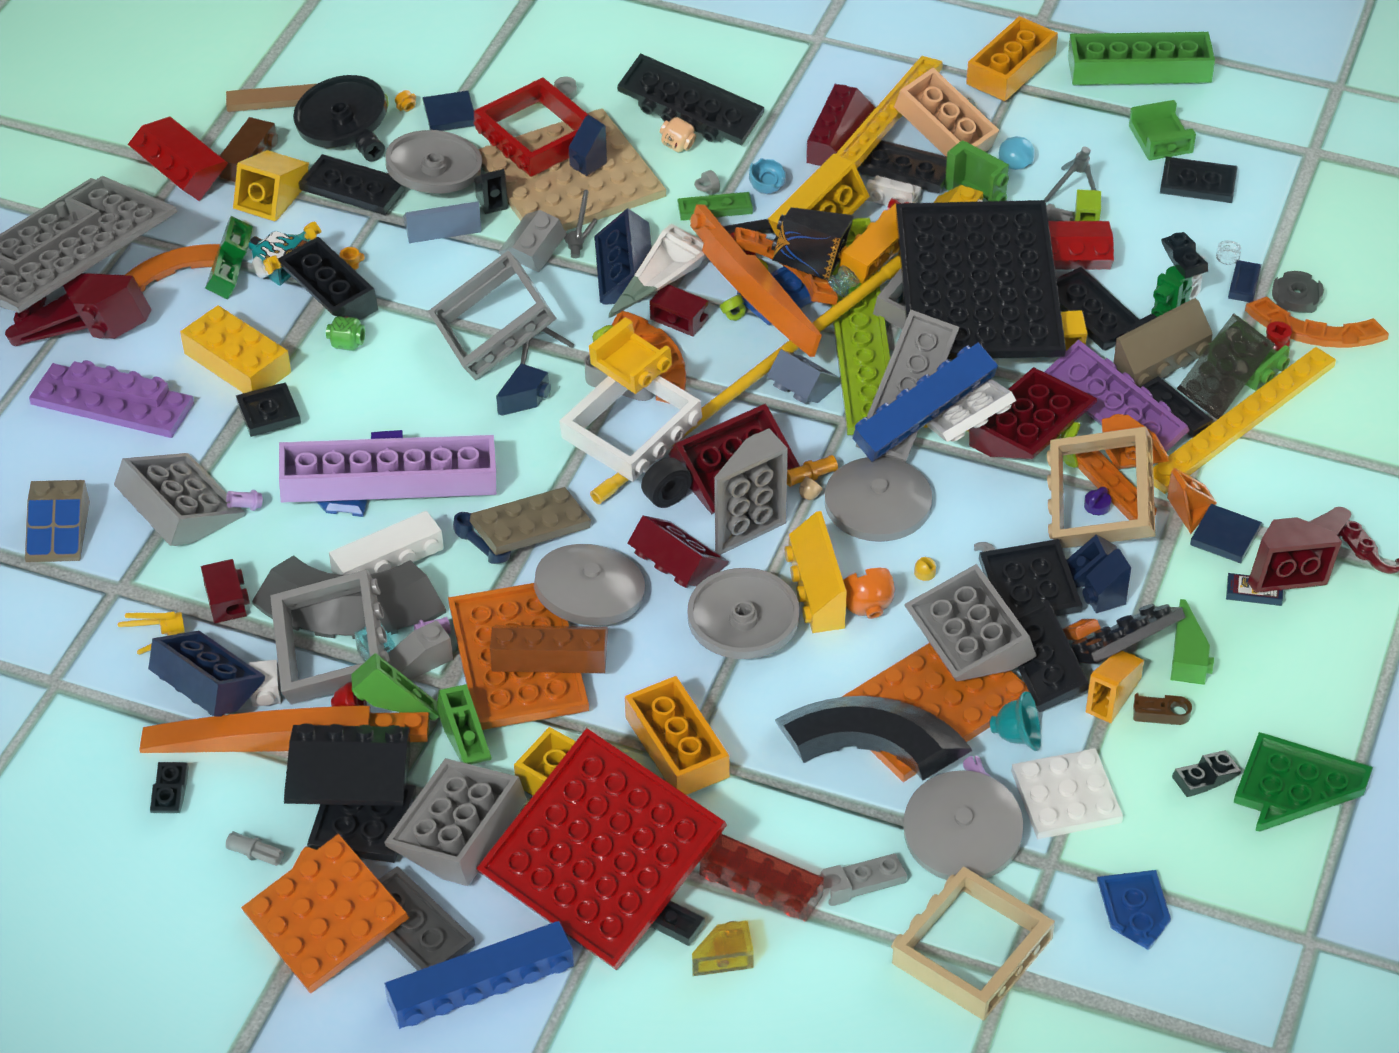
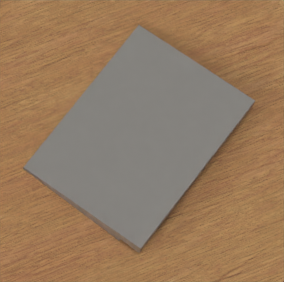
M101 176L98 179H88L0 234V307L18 313L22 312L176 214V207L105 176Z

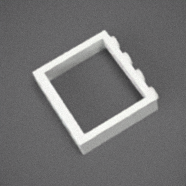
M608 376L559 420L561 437L634 482L642 473H646L657 459L662 458L673 444L679 442L689 429L697 425V422L702 418L701 400L661 376L656 377L649 386L644 388L680 409V411L637 451L629 456L585 429L628 390Z

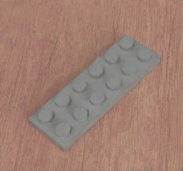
M910 309L867 418L869 419L874 416L876 410L884 403L891 404L897 400V395L904 389L908 388L911 390L917 386V381L924 375L929 374L931 376L937 372L938 366L948 359L959 327ZM918 431L886 452L882 457L893 458L906 463Z

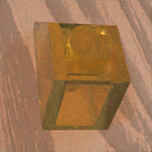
M748 920L739 922L729 921L715 926L691 954L693 977L754 968V949Z

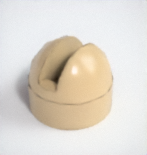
M808 477L804 478L799 487L801 497L807 500L815 499L823 490L818 483Z

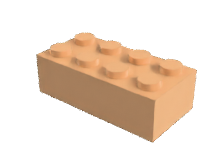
M934 68L902 88L894 105V108L945 156H947L950 149L962 140L986 152L993 147L1000 131Z

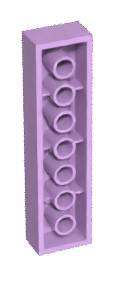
M494 435L279 442L281 503L496 495Z

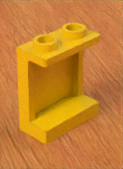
M626 317L589 345L591 365L634 394L649 386L656 377L666 372L672 365L671 348L665 345L659 350L636 335L633 329V322Z

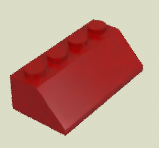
M171 116L142 125L127 144L180 189L198 201L202 199L228 164L227 161Z
M1048 221L1055 270H1075L1079 267L1085 270L1111 269L1114 262V242L1109 221Z

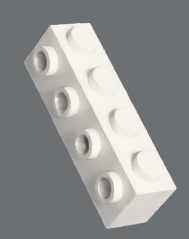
M423 511L330 551L331 571L333 574L347 575L367 569L369 574H374L395 568L409 560L415 562L444 549L442 530L428 511Z

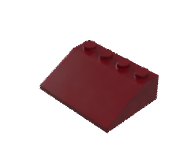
M1033 367L1008 388L1016 399L1015 402L1010 404V409L1001 414H993L987 418L988 421L978 428L972 427L969 429V446L990 457L1034 459L1050 444V440L1056 439L1096 404L1097 398Z
M766 403L675 443L668 453L669 457L679 460L692 476L690 489L711 515L715 513V476L742 443L752 435L770 429L788 448L787 470L800 466Z

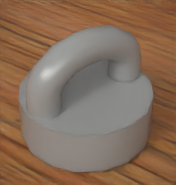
M563 76L554 81V86L569 99L577 95V85L574 78Z
M712 170L703 172L701 178L694 182L697 190L706 192L708 195L718 193L720 190L718 176Z

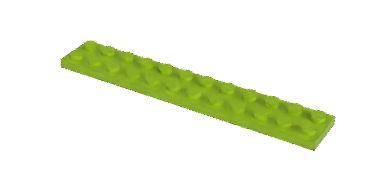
M853 218L846 243L847 247L853 243L858 234L866 231L871 223L870 218ZM839 264L830 277L837 291V303L861 285L858 281L838 271ZM880 286L833 322L847 435H854L855 425L861 419L867 417L890 361L885 318L873 314L877 296L881 293Z

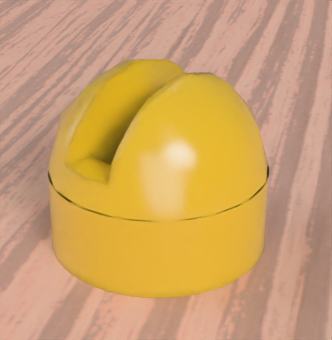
M921 557L917 560L914 566L915 577L922 581L932 580L936 576L935 561L930 557Z

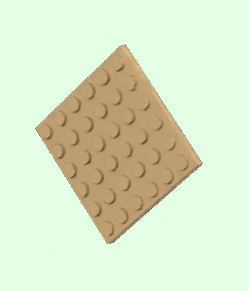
M603 108L593 110L587 114L606 125L607 163L588 176L574 170L570 166L568 158L530 177L522 169H519L512 160L506 158L495 146L488 145L478 149L482 157V169L485 173L500 169L505 170L507 203L520 221L526 214L541 210L560 219L565 231L577 227L584 190H588L589 193L583 225L591 223L594 218L599 220L623 212L627 208L631 209L666 197V188ZM561 121L514 138L532 152L574 130Z

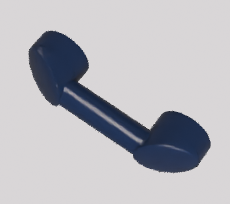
M459 512L454 516L453 529L455 534L461 539L469 540L488 557L489 563L500 564L510 559L511 551L495 555L483 538L474 531V526L470 522L471 513Z

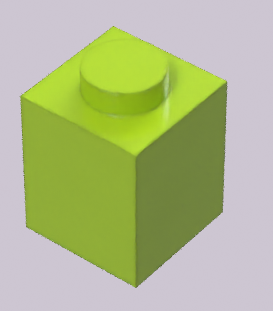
M1077 189L1074 221H1100L1101 191Z

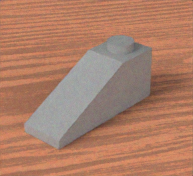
M437 620L412 631L388 653L389 664L409 680H412L453 660L451 638Z

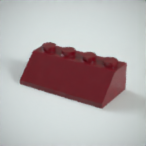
M834 84L808 137L806 163L821 166L840 150L876 107L858 88Z

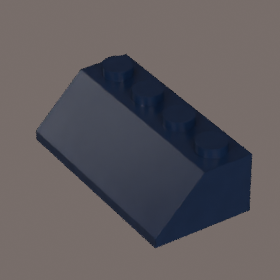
M629 208L625 209L594 236L600 303L603 305L615 304L652 248L649 222Z
M199 630L152 638L148 669L156 674L159 679L170 684L176 691L184 694L193 703L198 704L212 716L221 717L226 713L238 711L265 681L264 674Z

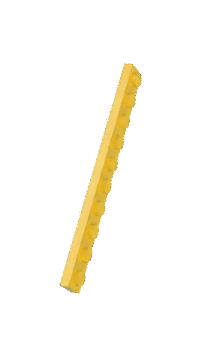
M921 56L840 148L836 155L854 162L856 168H858L903 116L894 108L900 90L932 68L940 72L943 61Z
M1318 347L1313 348L1170 454L1168 462H1161L1153 467L1154 487L1166 494L1169 489L1171 471L1174 468L1190 476L1334 368L1336 359Z

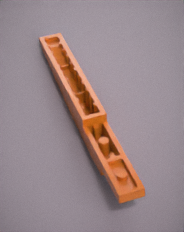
M696 204L694 214L690 219V226L704 242L702 252L760 314L809 357H815L822 334L756 255H746L706 205Z
M337 706L229 714L221 717L197 718L143 727L139 751L140 753L289 751V741L293 725L305 723L312 725L339 724L342 726L370 725L379 727L397 725L400 727H410V742H428L429 712L371 713L370 706Z

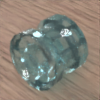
M844 265L838 269V273L835 276L833 275L828 278L831 288L842 297H846L849 294V290L860 283L854 272Z

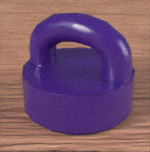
M1106 487L1091 490L1085 495L1084 508L1088 513L1098 516L1108 513L1111 506V497Z

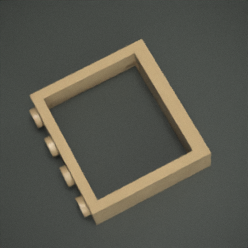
M1146 427L1050 440V450L1047 451L1048 465L1051 466V474L1047 476L1048 488L1051 491V499H1048V511L1052 515V523L1048 524L1050 539H1059L1062 548L1083 546L1096 534L1109 542L1156 537L1152 437ZM1136 445L1138 519L1064 529L1063 455Z
M963 866L956 875L952 874L947 879L944 889L939 895L934 894L930 898L924 912L913 917L909 929L903 935L899 934L894 939L891 946L893 949L892 964L984 1021L1053 939L1055 921ZM963 891L1030 931L981 991L913 949Z

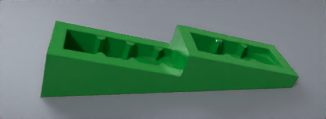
M230 216L205 289L225 299L229 298L237 284L242 259L247 253L253 226Z

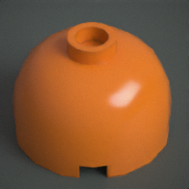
M870 568L865 570L866 575L857 577V574L854 573L843 579L847 591L846 608L850 612L873 619L881 616L883 610L890 606L894 599L895 585L893 577L887 568Z

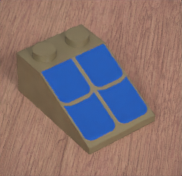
M85 480L31 481L27 499L26 562L80 561L90 505Z

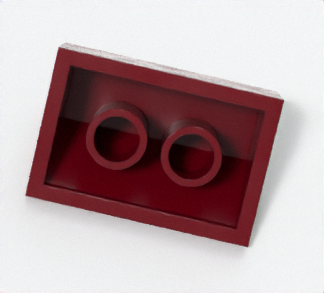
M642 515L627 543L636 549L634 553L644 560L650 559L655 563L654 567L665 574H672L675 577L674 581L685 588H688L689 585L697 587L704 579L720 572L729 563L724 557L671 521Z

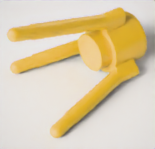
M174 611L167 613H125V618L143 620L122 621L117 624L118 627L160 624L161 634L169 636L185 633L182 613H175ZM151 644L138 649L137 654L141 655L151 651Z

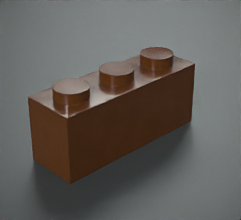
M249 117L220 154V157L227 161L228 164L219 175V178L236 182L238 162L266 150L271 151L278 143L275 123Z

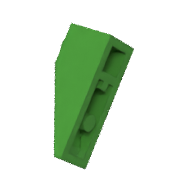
M1180 599L1179 607H1182L1186 618L1176 622L1170 680L1205 685L1206 674H1212L1214 657H1209L1210 644L1186 599Z
M376 653L351 674L354 695L362 701L366 700L374 707L400 713L429 712V719L434 721L439 717L436 708L437 701Z
M467 684L439 690L436 708L444 732L460 762L472 765L491 760L492 757Z

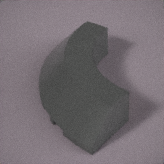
M293 555L270 570L253 598L252 604L262 613L273 619L270 595L344 575L318 570ZM411 560L395 568L370 574L372 579H377L378 588L381 592L380 595H377V600L383 609L384 618L380 619V622L386 633L391 632V635L398 634V629L418 624L419 620H423V622L431 621L446 613V608L428 576ZM361 592L291 610L294 630L299 631L301 628L313 631L315 636L335 638V635L352 636V639H367Z

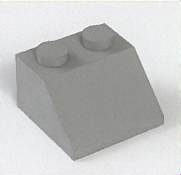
M537 210L523 217L498 252L502 255L509 250L520 264L539 273L565 238L566 233L560 219Z

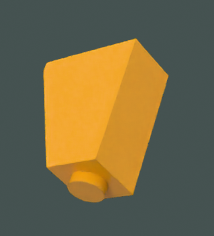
M1121 650L1110 656L1095 669L1090 676L1086 713L1112 723L1141 680L1144 660Z

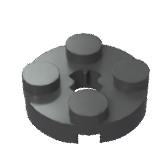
M1303 271L1285 272L1283 277L1279 279L1277 277L1274 280L1272 297L1277 305L1286 311L1315 312L1317 306L1322 302L1324 293L1322 282L1318 280L1317 283L1312 279L1311 274Z

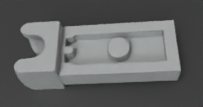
M896 853L845 867L836 865L825 868L820 873L819 886L821 889L831 888L828 904L835 906L849 902L850 898L904 884L907 881L908 875Z

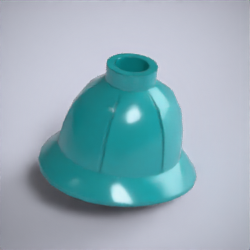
M1024 691L1017 700L1005 704L999 710L997 716L990 718L992 733H998L1002 739L1010 743L1026 744L1034 751L1040 749L1041 730L1035 701L1028 691Z

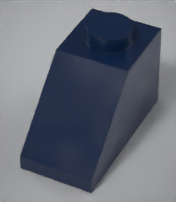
M590 115L584 118L569 146V163L574 170L588 176L607 163L606 125Z
M520 363L496 395L498 415L504 416L538 407L542 400L549 396L551 391L548 372Z
M1096 534L1067 559L1076 588L1085 586L1086 576L1113 550L1118 549L1116 545Z
M1119 548L1113 550L1086 576L1085 588L1082 590L1083 598L1087 604L1091 605L1096 614L1126 605L1131 566Z

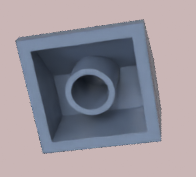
M782 349L779 351L766 376L775 381L774 387L784 392L792 391L795 393L793 398L804 404H807L808 401L819 403L841 384L840 377L804 356Z

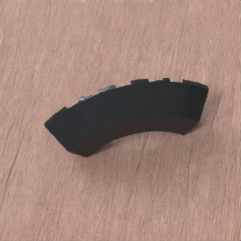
M845 696L807 704L775 719V723L803 763L820 755L839 751V747L857 746V749L881 752L882 750L896 756L898 760L909 766L924 781L972 751V748L960 734L935 715L917 706L883 697Z

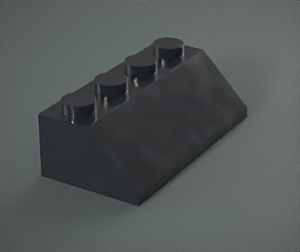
M316 237L278 258L282 268L333 316L354 317L362 320L378 311L375 289L320 237Z

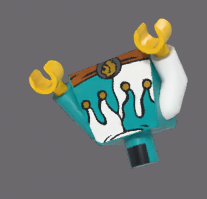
M315 221L307 224L303 228L304 231L298 235L273 231L264 239L257 236L252 237L248 247L252 250V265L259 278L268 277L279 286L292 277L282 268L278 258L316 238L317 234L322 232Z

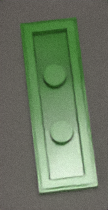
M750 192L677 198L681 221L691 219L696 204L706 205L715 217L753 214Z

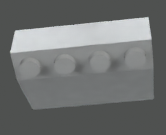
M770 429L747 438L715 476V552L719 555L786 524L788 448Z
M189 453L122 458L114 486L170 546L192 544L245 515V511L242 508L227 507V503H230L226 502L227 493Z
M977 564L904 604L956 682L1010 671L1036 657L1030 636Z
M445 758L384 843L386 847L441 879L469 886L478 873L476 869L508 829L527 802L520 778Z

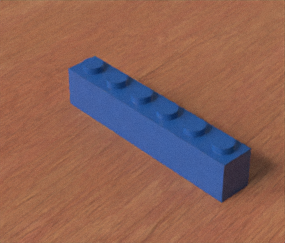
M979 342L972 347H964L959 351L954 360L951 362L946 360L940 364L937 372L931 376L926 374L916 383L917 386L911 390L906 388L901 391L896 397L897 400L891 404L884 403L876 410V414L871 418L865 417L855 425L852 439L871 462H874L993 378L998 368L997 363Z
M557 921L385 982L387 1001L399 1029L415 1026L423 1020L437 1015H446L462 1006L476 1004L482 999L496 994H504L510 989L524 984H532L538 979L554 973H562L568 968L574 967L573 949L560 922Z

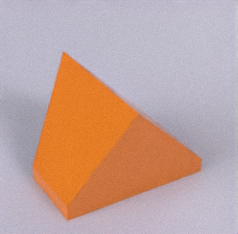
M1177 468L1171 471L1167 498L1189 533L1192 534L1200 524L1211 504L1215 505L1217 502L1205 484Z

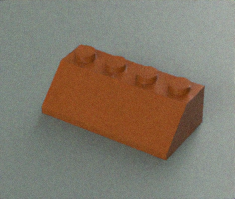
M495 625L492 627L490 642L492 671L605 673L608 627Z

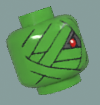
M337 316L331 324L327 325L326 338L330 339V343L335 349L353 351L364 343L365 326L361 325L358 318Z

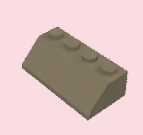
M1194 298L1116 339L1113 361L1117 370L1122 374L1124 372L1129 374L1135 384L1140 387L1157 376L1165 378L1173 371L1187 366L1190 362L1200 357L1206 356L1209 343L1212 342L1213 333L1199 300Z

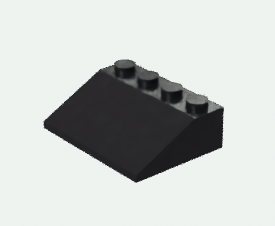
M308 723L293 725L289 741L284 804L403 806L411 757L410 727H400L397 725L388 727L370 725L342 726L339 724L312 725Z

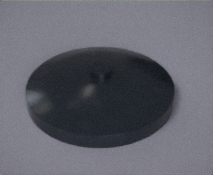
M360 75L336 76L324 80L306 91L295 106L293 119L299 135L306 142L326 148L346 146L355 143L362 133L374 132L379 127L387 113V100L381 86L368 77Z

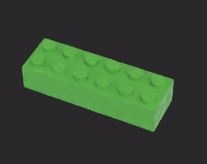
M1209 31L1070 34L1068 61L1072 85L1212 83L1215 58Z

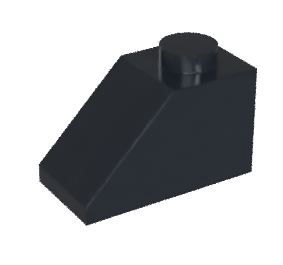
M504 169L480 174L474 178L476 198L485 215L508 209Z

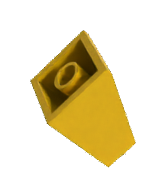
M269 150L238 162L233 209L277 221L301 193L299 181L308 172L309 162Z

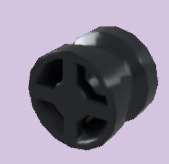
M362 133L356 140L357 150L362 153L367 161L374 162L383 156L385 146L378 140L375 133Z

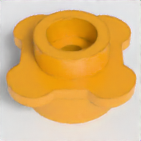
M346 247L340 251V257L354 270L358 269V264L365 259L364 254L359 253V250L355 247Z

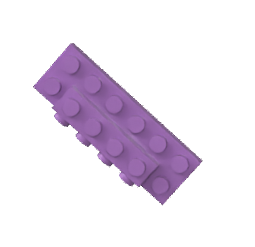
M1080 340L1066 351L1065 357H1059L1044 371L1096 397L1097 403L1085 413L1101 426L1102 419L1110 418L1114 414L1129 415L1155 433L1166 452L1189 432L1188 426L1172 414L1171 409L1163 401L1158 403L1153 399L1148 389L1143 386L1139 388L1129 374L1126 372L1120 373L1110 359L1106 358L1104 360Z
M84 360L82 363L74 361L70 367L52 363L29 396L30 404L168 438L174 436L194 404L193 396L170 391L168 383L160 377L149 379L142 377L135 371H130L127 374L119 372L113 366H106V368L97 367L88 360Z

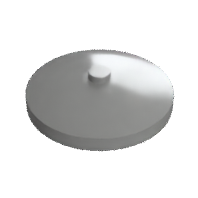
M420 130L401 135L390 143L386 150L385 166L389 175L399 184L424 193L441 194L456 192L472 185L474 178L481 174L482 157L480 151L473 143L459 135L438 130Z
M868 457L860 458L843 465L832 474L825 489V508L831 521L843 532L853 537L875 542L893 541L913 534L924 525L931 513L932 490L925 476L908 463L888 457H879L874 462H871Z
M572 544L557 548L540 560L535 572L534 589L544 607L556 616L581 625L603 626L621 622L632 616L639 609L643 601L645 581L637 565L625 555L599 545Z
M754 568L727 569L707 577L694 589L688 602V625L695 639L715 654L734 659L759 658L776 652L792 639L799 624V602L792 588L784 580L772 573Z
M949 771L930 778L913 793L904 813V838L911 855L917 863L926 871L939 878L947 880L952 874L956 875L964 866L980 877L987 879L1001 872L1015 858L1022 841L1023 817L1019 804L1013 794L996 779L974 771Z

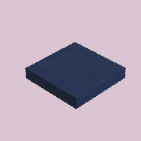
M469 90L422 97L430 130L445 131L475 126L473 124L475 121L474 109Z
M1211 504L1194 532L1190 545L1241 564L1260 531L1262 522Z

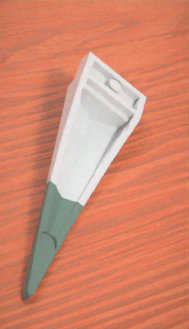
M672 223L663 229L636 274L610 310L608 317L611 318L698 268L701 262L707 258L702 252L704 242Z

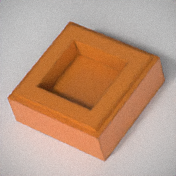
M1081 619L1063 628L1067 640H1079L1101 628L1098 620Z

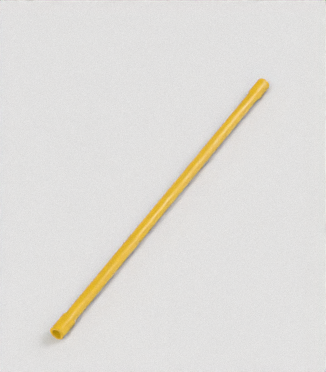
M896 256L876 274L818 317L812 324L819 332L823 331L887 280L892 279L901 269L900 257ZM787 341L701 408L702 418L697 422L696 426H693L684 434L683 438L766 375L781 349L794 353L799 347L792 341ZM616 473L590 491V496L595 503L601 504L617 492L629 479Z

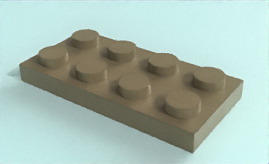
M566 487L473 512L470 515L471 524L495 555L590 528L591 519Z

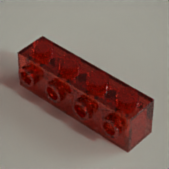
M722 833L699 862V875L703 876L706 880L713 883L717 882L730 888L737 894L749 896L762 905L774 907L783 911L789 917L799 918L807 922L823 896V877Z

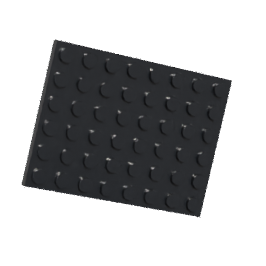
M1046 200L896 203L905 318L907 319L911 309L958 326L959 331L947 360L955 359L959 351L964 347H972L978 342L992 359L1065 357L1066 347Z

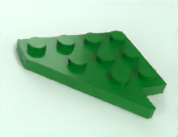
M1259 732L1233 803L1261 811L1255 831L1261 832L1364 796L1373 767Z

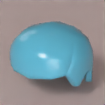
M1015 136L1007 138L1001 144L998 154L999 159L1009 164L1010 169L1018 170L1033 163L1035 151L1028 139Z
M760 158L755 164H750L749 181L758 192L764 194L773 193L779 190L785 183V171L777 161Z

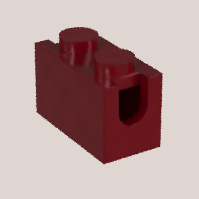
M669 284L661 288L649 301L650 320L692 337L709 319V314L704 313V310L709 305V300Z
M229 559L200 566L214 624L246 617L245 605L250 604L247 589H241L240 585L245 584L241 568H235L234 560Z

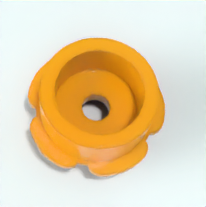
M409 90L400 92L394 100L396 108L399 111L404 110L405 112L412 110L416 105V95Z

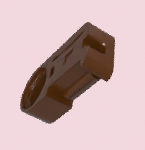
M1136 693L1134 696L1133 720L1136 722L1183 725L1191 718L1192 704L1185 697L1165 695L1164 698L1139 696V693ZM1182 707L1186 713L1175 714L1171 711V708Z

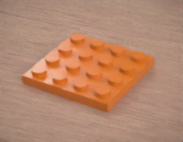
M339 834L241 907L245 915L310 994L409 919L405 910Z

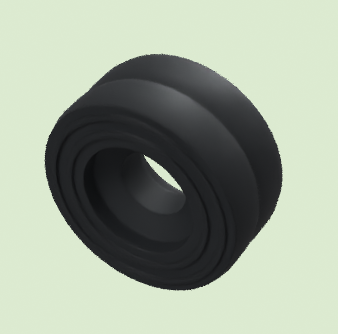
M671 457L664 458L647 470L641 482V489L655 506L667 508L678 503L687 494L692 484V476L679 460Z

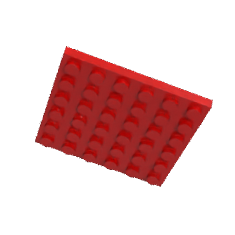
M586 728L476 869L550 924L559 921L567 936L617 971L726 828L727 824L723 819Z

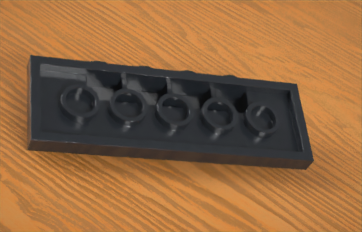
M642 53L638 55L617 85L618 92L638 100V106L645 114L655 113L664 122L678 117L694 127V131L702 134L703 138L709 142L714 140L721 142L725 138L742 146L764 114V106Z

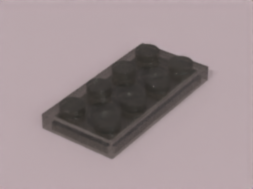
M1233 313L1176 389L1215 419H1219L1275 344Z

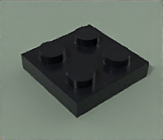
M286 382L236 395L237 405L250 437L301 423L299 412Z

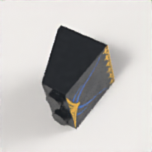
M790 207L787 214L781 215L778 221L777 229L780 230L779 236L776 235L772 243L771 250L775 251L772 261L829 281L840 263L839 254L846 246L854 216Z

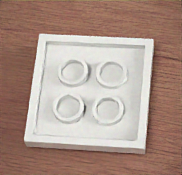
M990 379L927 423V426L946 442L950 440L954 442L961 439L965 435V431L970 428H978L988 421L987 418L993 414H1001L1010 409V404L1015 402L1016 399L1010 390Z
M1096 748L1012 764L1011 772L1037 840L1122 823L1123 814Z

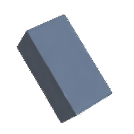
M479 201L405 212L403 216L409 244L481 233Z

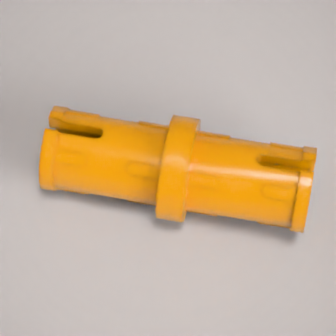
M830 455L814 462L808 460L802 466L787 470V486L791 487L801 483L805 477L816 481L819 476L838 470L836 458Z

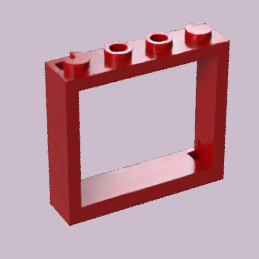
M542 77L474 110L475 121L473 124L478 134L483 135L492 146L498 148L506 158L512 160L519 169H522L532 177L569 158V146L584 118L589 114ZM537 102H541L574 131L531 152L497 122Z

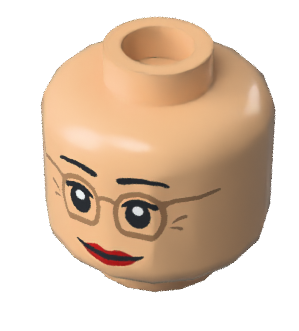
M678 117L670 121L666 120L659 131L662 134V144L678 153L684 150L688 151L696 139L694 127Z

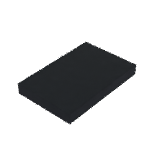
M1166 157L1160 194L1232 203L1238 166Z

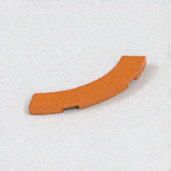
M740 227L735 228L734 240L741 249L773 259L775 252L771 250L773 241L766 239V234ZM783 265L804 283L810 294L811 301L832 305L837 303L838 295L831 279L827 281Z
M220 244L193 245L167 251L140 263L125 275H132L143 293L149 283L176 273L175 270L189 266L191 269L212 267Z
M1267 296L1250 302L1245 307V311L1266 328L1275 321L1285 322L1292 328L1290 339L1310 345L1334 348L1360 347L1388 340L1389 333L1374 318L1343 324L1341 327L1327 326V323L1309 319L1302 321L1292 317L1290 312L1279 307Z
M626 311L618 313L611 325L615 326L626 317L633 322V329L636 335L659 350L665 345L671 348L672 365L666 372L661 373L660 376L685 391V362L680 350L670 336L661 328L657 329L648 324V320ZM656 396L657 401L668 403L660 397Z

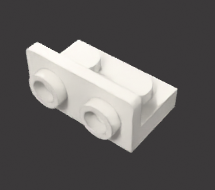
M875 176L874 180L869 179L866 189L870 197L866 201L888 206L891 198L897 199L899 203H917L921 196L922 187L886 177Z

